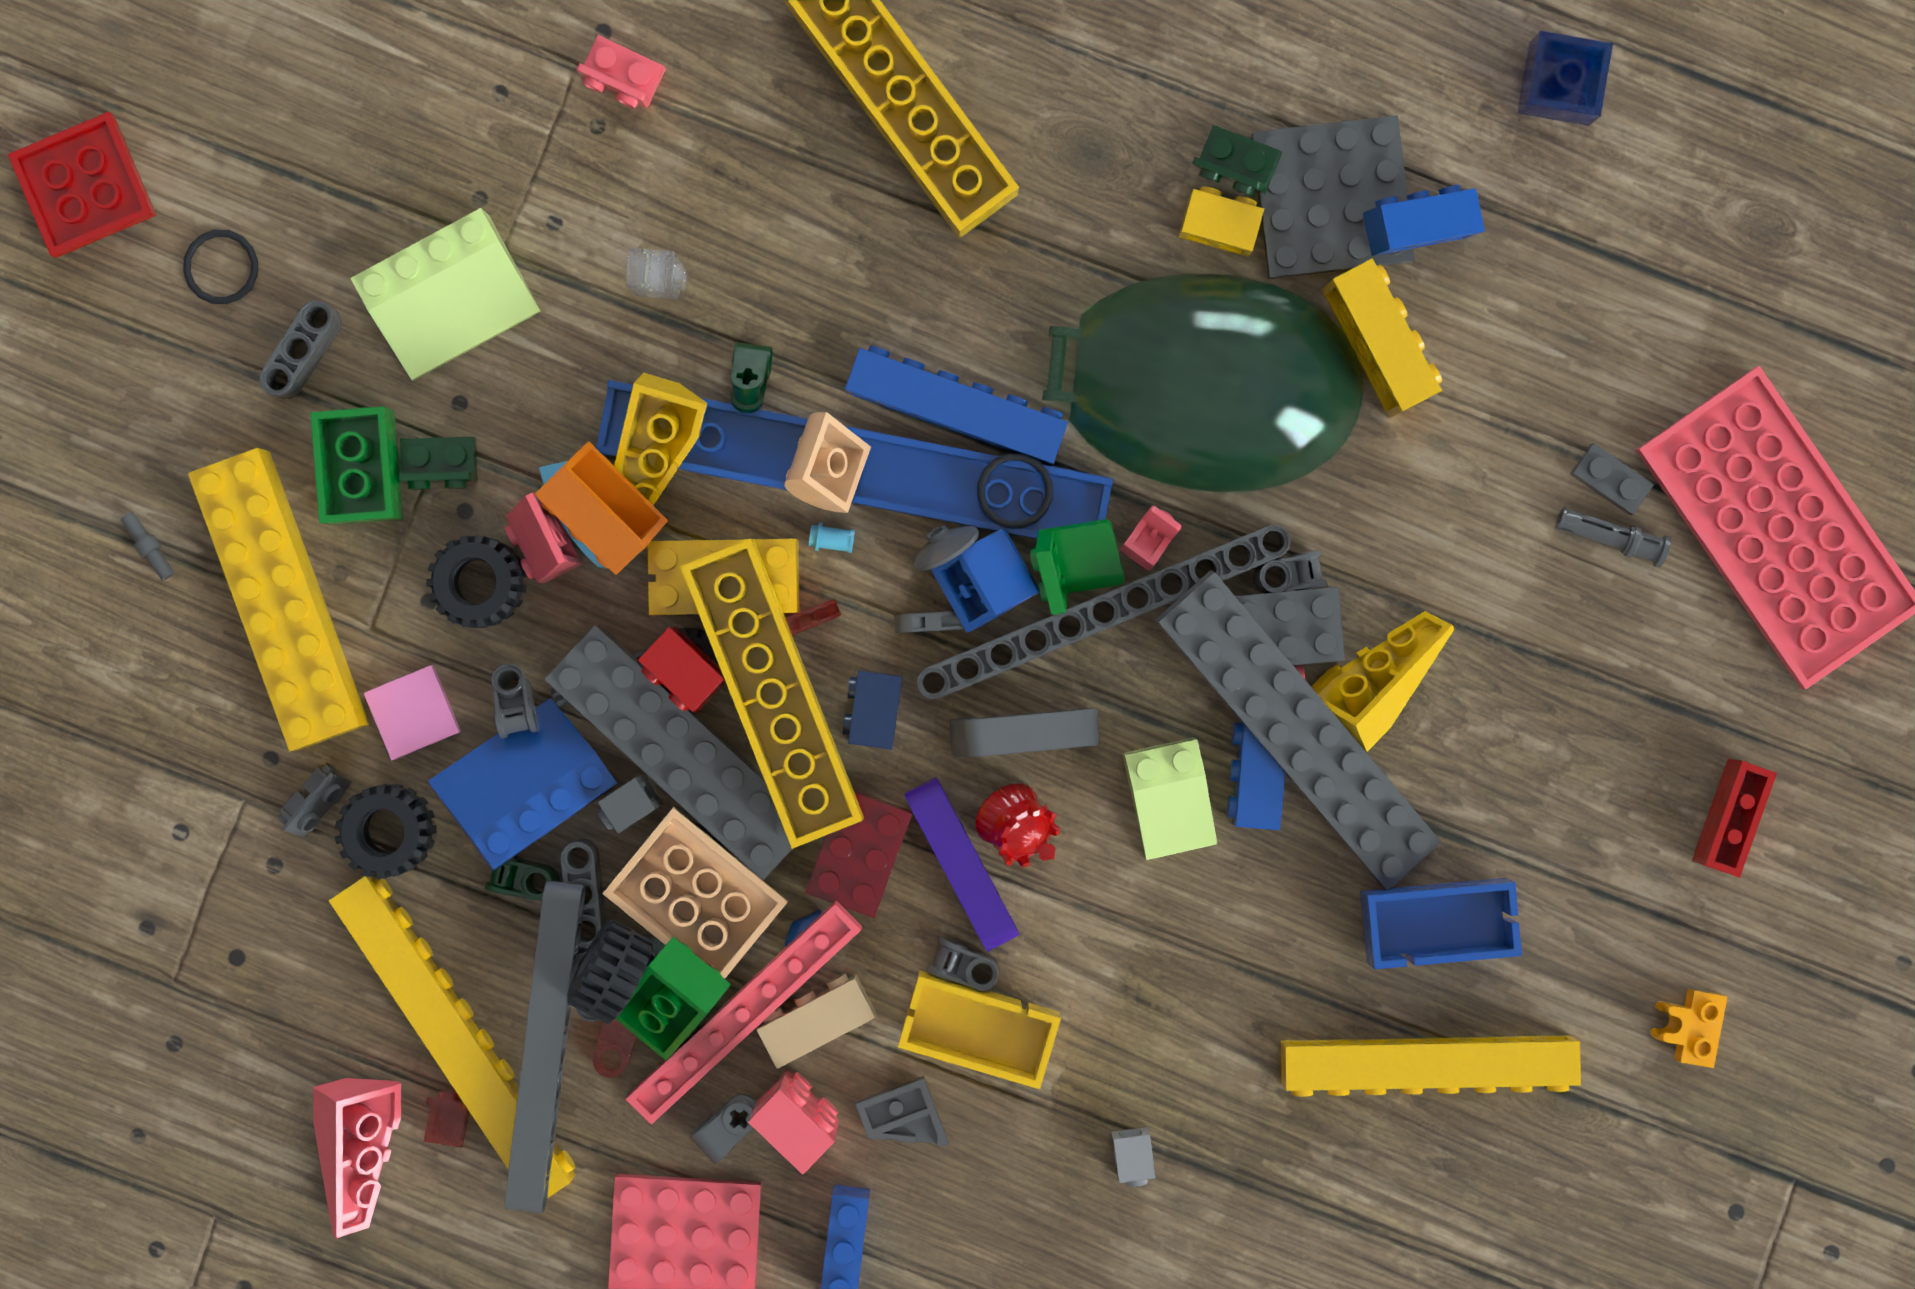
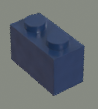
M858 670L857 677H850L847 698L854 699L852 714L845 713L842 735H849L848 744L892 750L903 676Z

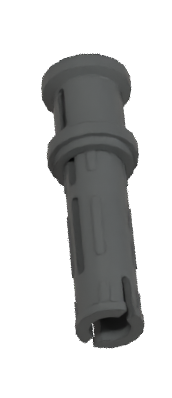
M1566 507L1561 509L1555 526L1557 530L1569 532L1620 549L1621 554L1625 557L1631 558L1636 556L1651 561L1653 566L1658 568L1664 564L1671 546V537L1664 535L1660 538L1642 532L1641 527L1636 525L1629 528L1621 527Z

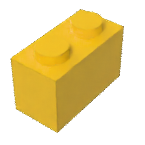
M1202 186L1200 190L1193 189L1188 200L1178 238L1249 257L1255 245L1264 208L1257 207V202L1247 197L1237 196L1235 200L1222 197L1221 191L1211 187Z

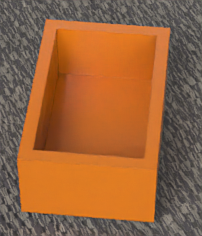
M589 441L534 494L541 501L542 506L549 513L556 515L568 527L570 534L576 540L583 542L595 554L597 561L602 566L609 568L615 575L633 560L668 522Z

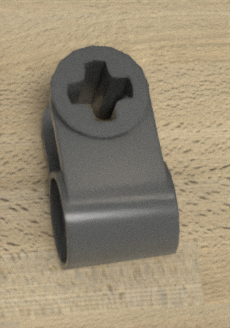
M1318 550L1290 555L1289 558L1272 560L1259 565L1253 574L1256 588L1266 594L1328 586L1327 580L1322 578L1319 557L1322 556V552ZM1269 567L1277 569L1281 576L1279 584L1274 588L1265 581V572Z
M510 663L499 666L492 674L491 683L495 704L494 717L500 738L504 739L510 733L530 730L532 733L538 732V717L530 682L522 669L517 665ZM519 680L518 685L514 689L504 690L510 681Z
M939 936L938 943L940 946L933 965H928L927 972L941 979L957 982L979 991L989 990L996 984L1000 969L995 958L956 940ZM951 952L952 956L949 964L945 966L947 956ZM979 963H985L991 967L993 976L987 981H979L973 975V967Z
M738 1094L732 1097L715 1114L704 1120L690 1135V1138L714 1164L723 1159L752 1130L753 1127L748 1121L756 1100L747 1094ZM743 1110L748 1112L746 1118L743 1116L739 1119L734 1117L736 1111L739 1113Z

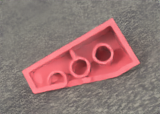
M344 1078L313 1087V1123L332 1235L335 1238L369 1228L381 1188L378 1182L383 1162L389 1161L391 1150L388 1148L393 1129H398L401 1119V1083L398 1081Z

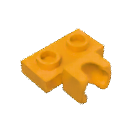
M1688 988L1684 1006L1658 1001L1655 1004V1008L1666 1012L1669 1022L1664 1028H1652L1650 1034L1657 1040L1677 1044L1674 1060L1680 1063L1714 1068L1728 997L1718 993Z

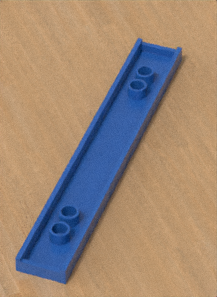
M608 380V390L595 448L602 455L616 457L633 385ZM701 398L707 402V407L699 438L678 470L788 491L785 488L786 474L791 467L798 448V441L803 434L808 419L760 409L752 413H743L736 410L730 403ZM845 426L871 446L851 502L852 504L964 526H975L976 528L995 532L1005 528L990 520L982 511L977 498V485L983 469L993 459L1000 456ZM1007 461L998 465L989 474L985 484V498L989 508L998 517L1008 521H1022L1032 517L1041 508L1045 498V483L1041 474L1032 465L1023 461ZM1043 465L1047 469L1053 483V499L1047 513L1037 523L1025 528L1005 529L1010 535L1037 540L1038 530L1103 520L1106 517L1113 478Z

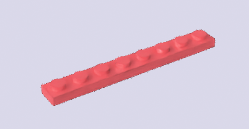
M836 900L687 1038L667 1061L664 1060L629 1092L625 1100L652 1125L861 931L862 925Z

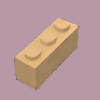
M843 973L826 983L828 989L816 995L813 990L794 999L795 1006L785 1011L778 1007L758 1026L757 1032L777 1069L875 1018L876 1011L857 974L848 978L846 973Z

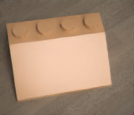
M674 807L603 892V895L664 945L674 937L680 943L687 945L708 966L719 971L724 979L788 902V900Z

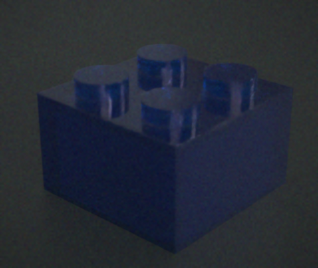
M1540 31L1529 42L1517 114L1586 126L1591 125L1601 117L1613 43Z

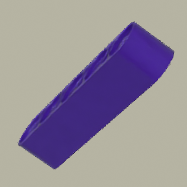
M937 777L906 792L904 796L986 951L989 952L1019 936L1020 933Z

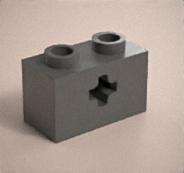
M645 774L635 777L597 802L601 807V810L598 811L600 819L609 830L614 828L617 833L627 829L664 804Z

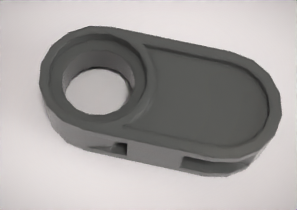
M955 611L894 615L895 633L964 629Z

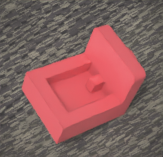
M1152 505L1138 522L1120 548V551L1144 569L1150 571L1182 526L1174 520L1171 514Z

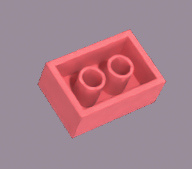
M787 1069L757 1100L748 1123L803 1175L835 1142L840 1120L836 1115L839 1112L829 1100L824 1097L819 1100L810 1091L812 1085L799 1072L793 1075Z

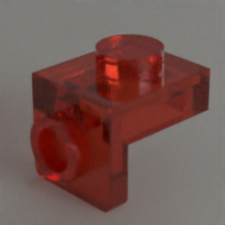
M439 1091L438 1098L427 1097L426 1104L431 1106L424 1142L463 1147L470 1112L465 1104L460 1102L461 1098L457 1093Z

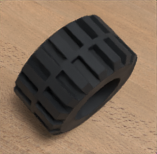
M466 535L461 536L457 541H449L445 544L447 547L444 550L437 551L434 555L437 558L436 562L430 563L428 571H431L432 574L431 579H426V586L431 587L432 593L428 595L431 602H436L438 606L436 610L440 615L447 616L448 621L469 628L496 626L501 624L502 620L509 619L514 615L512 611L522 604L523 600L520 597L522 593H526L527 585H523V578L526 577V573L520 567L521 560L519 556L512 553L513 549L507 544H502L499 540L485 536ZM473 560L487 562L492 567L496 576V586L493 594L488 600L480 604L468 602L462 596L458 584L462 569Z
M382 784L361 790V793L354 794L348 799L350 803L343 806L339 812L343 815L342 818L336 820L335 829H340V835L335 836L336 844L342 843L344 850L339 853L343 859L348 857L352 861L348 866L353 870L361 869L363 870L361 875L367 877L375 875L377 879H386L417 867V864L427 858V851L432 849L435 840H432V834L437 833V825H432L431 818L435 817L433 810H427L425 806L428 804L427 800L424 797L418 798L416 796L417 791L412 788L405 789L400 784ZM386 809L396 814L404 827L403 842L393 852L379 849L369 836L370 819L376 811Z
M613 919L603 925L589 946L572 979L567 993V1004L606 1024L614 1021L628 1004L647 968L653 950L652 939Z

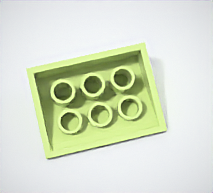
M482 208L350 278L368 312L412 381L541 312L494 223Z

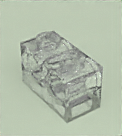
M629 248L626 286L635 296L679 299L680 290H686L687 268H683V262L679 260L674 251Z

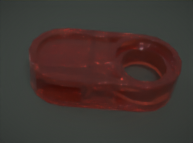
M832 599L785 619L793 636L838 618L842 614L836 599Z
M616 1019L609 1024L603 1022L593 1056L595 1070L605 1078L617 1077L625 1071L630 1062L637 1038ZM611 1049L620 1054L621 1064L618 1068L609 1069L603 1065L601 1057L604 1051Z

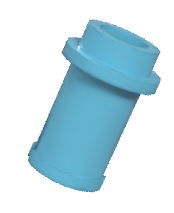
M819 522V525L811 524L808 546L815 547V551H819V548L852 553L855 530L823 526V522Z

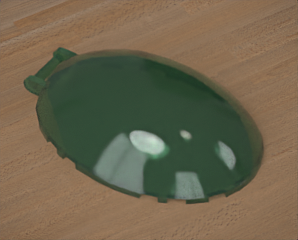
M1180 274L1157 277L1126 286L1100 299L1080 315L1079 328L1049 327L1048 336L1052 337L1047 390H1043L1042 400L1071 404L1069 421L1086 440L1087 444L1107 460L1115 462L1129 472L1161 482V484L1214 493L1253 492L1287 484L1309 474L1335 455L1349 438L1358 420L1362 406V373L1356 352L1345 333L1325 312L1308 300L1273 284L1240 276L1221 274ZM1067 339L1077 340L1072 392L1062 391Z

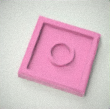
M434 665L427 666L364 693L391 761L461 733Z

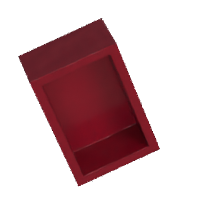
M853 789L864 819L861 822L825 836L805 893L831 903L837 900L844 908L875 918L913 812L907 808Z

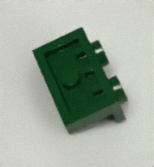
M1213 125L1200 158L1194 157L1192 164L1201 169L1199 176L1219 183L1221 177L1234 182L1233 189L1253 196L1255 190L1266 194L1283 152Z
M476 437L400 439L401 474H397V481L408 483L409 490L430 489V483L440 482L445 483V489L467 488V482L478 481Z

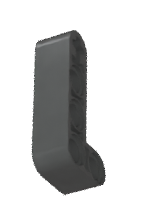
M1097 708L949 720L953 757H981L1100 745Z

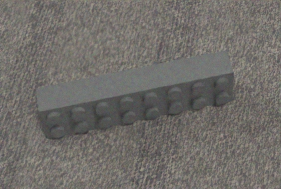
M601 624L594 625L544 680L752 872L764 880L792 848L762 773L696 712L691 710L684 712L668 698L672 692L664 684L656 686L641 673L644 666Z

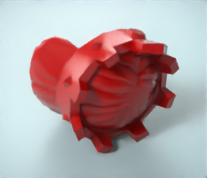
M1014 783L1001 787L998 791L990 794L989 798H986L981 804L982 806L977 812L975 822L978 836L983 841L993 844L994 848L999 851L998 856H1002L1005 864L1010 866L1013 863L1012 861H1017L1022 868L1030 866L1028 858L1036 853H1039L1038 856L1042 861L1055 859L1056 848L1051 843L1048 845L1047 842L1051 835L1058 836L1060 833V827L1053 821L1057 815L1047 810V805L1042 806L1039 803L1036 793L1028 784Z

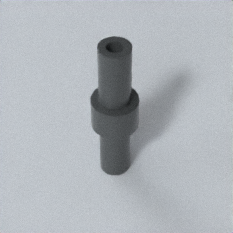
M133 512L122 517L121 522L136 542L134 548L141 558H147L162 581L173 576L175 573L159 551L161 545L154 535H148Z

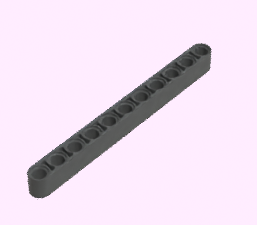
M1277 525L1267 526L1066 609V613L1052 615L929 666L918 676V690L928 699L934 700L947 696L1178 600L1200 580L1195 574V565L1200 560L1208 561L1213 567V572L1223 581L1284 555L1290 547V536L1284 528ZM1268 532H1273L1280 538V547L1274 553L1267 551L1263 546V537ZM1234 546H1239L1246 552L1247 559L1241 567L1233 565L1229 560V551ZM1166 574H1173L1179 580V590L1173 595L1166 594L1161 588V580ZM1132 588H1139L1146 595V602L1140 609H1134L1127 603V594ZM1099 602H1106L1112 608V617L1106 623H1100L1093 617V608ZM1065 616H1072L1078 621V632L1072 637H1065L1059 631V622ZM1031 630H1039L1045 636V645L1039 651H1031L1025 645V636ZM997 644H1005L1011 650V659L1005 665H997L991 659V650ZM972 658L976 661L978 672L975 677L963 679L958 675L957 664L960 660ZM930 672H937L944 678V687L938 693H930L923 686V679Z

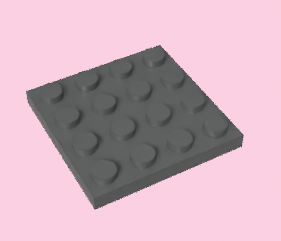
M1398 115L1252 133V140L1283 152L1266 194L1258 191L1259 207L1264 208L1261 224L1268 280L1351 270L1372 258L1376 265L1381 264L1382 266L1412 263L1415 261L1414 248L1371 256L1363 218V212L1375 208V201L1392 196H1397L1398 202L1408 200Z

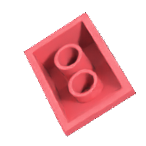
M532 492L526 495L505 516L509 523L505 527V531L513 546L519 545L525 556L521 560V564L530 580L535 578L537 583L544 584L583 564L559 518L549 513L542 506L541 501L534 495L535 493Z

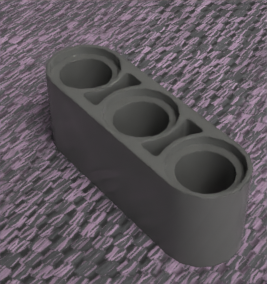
M319 300L310 301L301 308L261 371L260 384L266 393L282 399H291L302 390L342 325L341 316L335 308ZM325 310L328 320L323 327L316 328L314 317L318 312ZM305 341L308 346L307 354L301 359H296L294 355L295 346ZM285 372L288 376L287 385L283 389L277 390L274 380L279 373Z

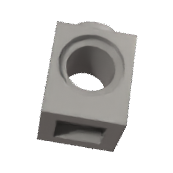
M1143 1127L1111 1132L1116 1174L1119 1183L1126 1182L1128 1187L1146 1185L1148 1179H1155L1151 1138L1148 1128Z

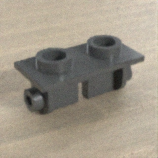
M327 762L323 766H317L316 770L302 784L310 793L306 798L302 792L296 791L280 809L281 815L278 817V820L284 825L282 829L305 837L318 826L320 819L329 808L343 797L344 791L352 782L335 775L337 770Z

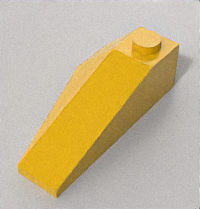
M643 372L633 384L614 467L654 506L699 438L707 402L680 383Z
M1424 611L1389 632L1386 641L1371 650L1366 646L1356 652L1358 657L1341 668L1337 664L1328 669L1311 687L1360 746L1368 752L1392 727L1451 636L1454 627L1452 624Z

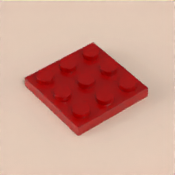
M106 112L7 154L49 254L54 258H58L157 216L117 120L111 112Z

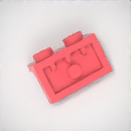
M597 35L584 65L579 63L576 70L581 78L584 79L582 84L598 93H602L604 89L617 94L615 99L618 102L632 109H635L637 104L647 109L666 69L655 61Z

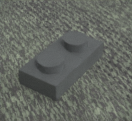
M1595 443L1589 445L1570 473L1574 478L1628 515H1633L1654 485Z

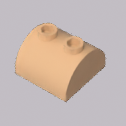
M827 412L812 413L808 417L803 434L798 441V448L793 462L786 474L785 488L798 499L815 507L834 512L848 513L871 446Z

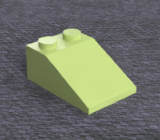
M1187 738L1122 753L1146 860L1217 844L1206 775L1196 738Z

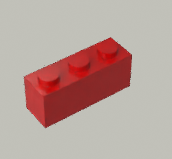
M1727 760L1692 862L1740 878L1777 775L1776 772L1741 760Z

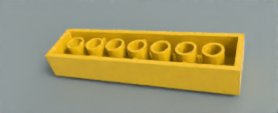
M784 0L785 5L959 239L1018 196L1019 186L880 0Z
M255 448L189 472L191 484L289 752L302 750L370 725L270 451Z
M750 538L680 566L791 848L793 849L863 821V813L755 541Z

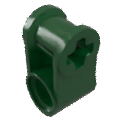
M735 342L731 370V404L739 412L752 413L762 407L767 380L770 378L772 346Z
M515 856L491 873L490 881L485 883L484 889L503 895L540 900L543 898L544 891H539L533 886L532 878L534 874H543L546 880L560 882V877L554 867L548 864Z

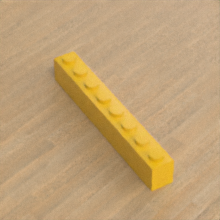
M1571 1035L1280 1041L1281 1085L1286 1091H1291L1293 1096H1312L1313 1090H1328V1095L1333 1096L1349 1095L1350 1090H1364V1094L1384 1095L1386 1094V1089H1401L1403 1094L1416 1095L1422 1094L1423 1088H1437V1092L1443 1094L1459 1093V1088H1474V1092L1494 1093L1496 1092V1087H1510L1512 1092L1526 1093L1532 1092L1533 1086H1547L1548 1091L1566 1092L1569 1091V1086H1581L1580 1041Z

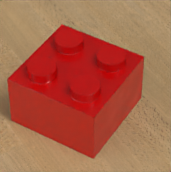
M668 627L638 659L644 666L641 673L656 686L664 684L672 692L668 698L684 712L686 710H691L692 712L701 710L726 684L720 667L678 627Z

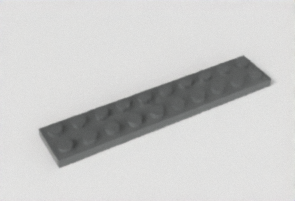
M1210 570L1155 620L1384 889H1391L1441 843L1429 826L1215 572Z

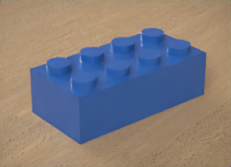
M1495 878L1397 887L1387 890L1360 891L1366 962L1373 969L1407 967V960L1413 965L1418 966L1522 956L1519 922L1509 917L1503 918L1502 913L1504 912L1510 916L1518 915L1516 883L1512 880Z

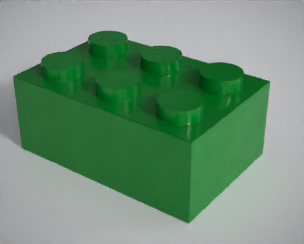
M381 406L310 412L319 523L343 525L403 520L401 484L397 481V474H400L395 411Z
M672 937L646 968L631 999L616 1020L667 1061L709 1013L731 984L722 977L719 971L708 966L697 957L687 945L680 943Z

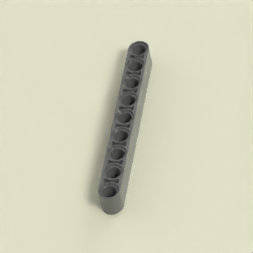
M547 880L544 887L505 1194V1209L543 1213L546 1207L571 1005L567 1004V993L576 973L585 901V885Z

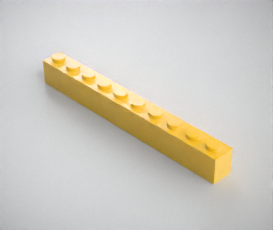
M375 875L371 877L365 876L330 899L329 902L509 1170L519 1090L512 1080L515 1077L510 1065L504 1059L499 1060L492 1050L494 1043L487 1031L483 1028L479 1030L472 1020L474 1013L467 1001L463 998L458 999L451 987L454 984L450 975L445 969H438L432 960L433 951L427 941L422 937L418 939L410 927L413 925V922L407 911L403 907L398 908L390 897L393 892L385 879H377ZM555 1142L547 1198L570 1184L576 1176L573 1171L576 1167L572 1158L565 1150L560 1151Z

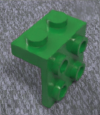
M1103 519L1038 530L1036 549H1031V561L1034 571L1040 570L1042 580L1039 581L1041 599L1043 602L1048 601L1052 615L1066 613L1068 593L1117 586L1124 582L1125 574L1113 526L1109 520Z

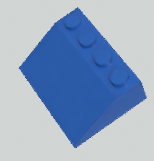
M552 698L536 707L539 724L538 732L532 733L530 730L510 733L504 739H501L499 734H496L428 781L491 872L528 848L617 784L596 752Z

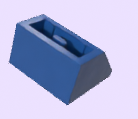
M1005 528L973 543L967 550L947 563L931 569L966 632L987 625L1040 592L1038 585Z

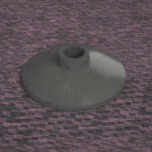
M945 525L933 529L926 536L928 542L920 549L913 560L914 568L918 571H925L954 559L976 541L979 536L978 529L975 526H960L948 530Z

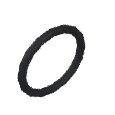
M214 229L201 234L189 245L184 256L183 274L188 287L198 298L211 304H230L242 299L252 290L258 277L259 261L253 246L242 235L231 230ZM215 237H228L239 242L247 251L251 261L250 276L246 284L237 293L227 297H214L203 292L196 285L191 273V260L196 249L205 241Z
M1007 453L993 459L983 469L977 485V498L982 511L993 523L1005 528L1022 529L1037 523L1047 513L1053 499V483L1047 469L1037 459L1023 453ZM1007 461H1023L1032 465L1041 474L1045 483V498L1041 508L1032 517L1022 521H1008L998 517L989 508L985 498V484L989 474L998 465Z

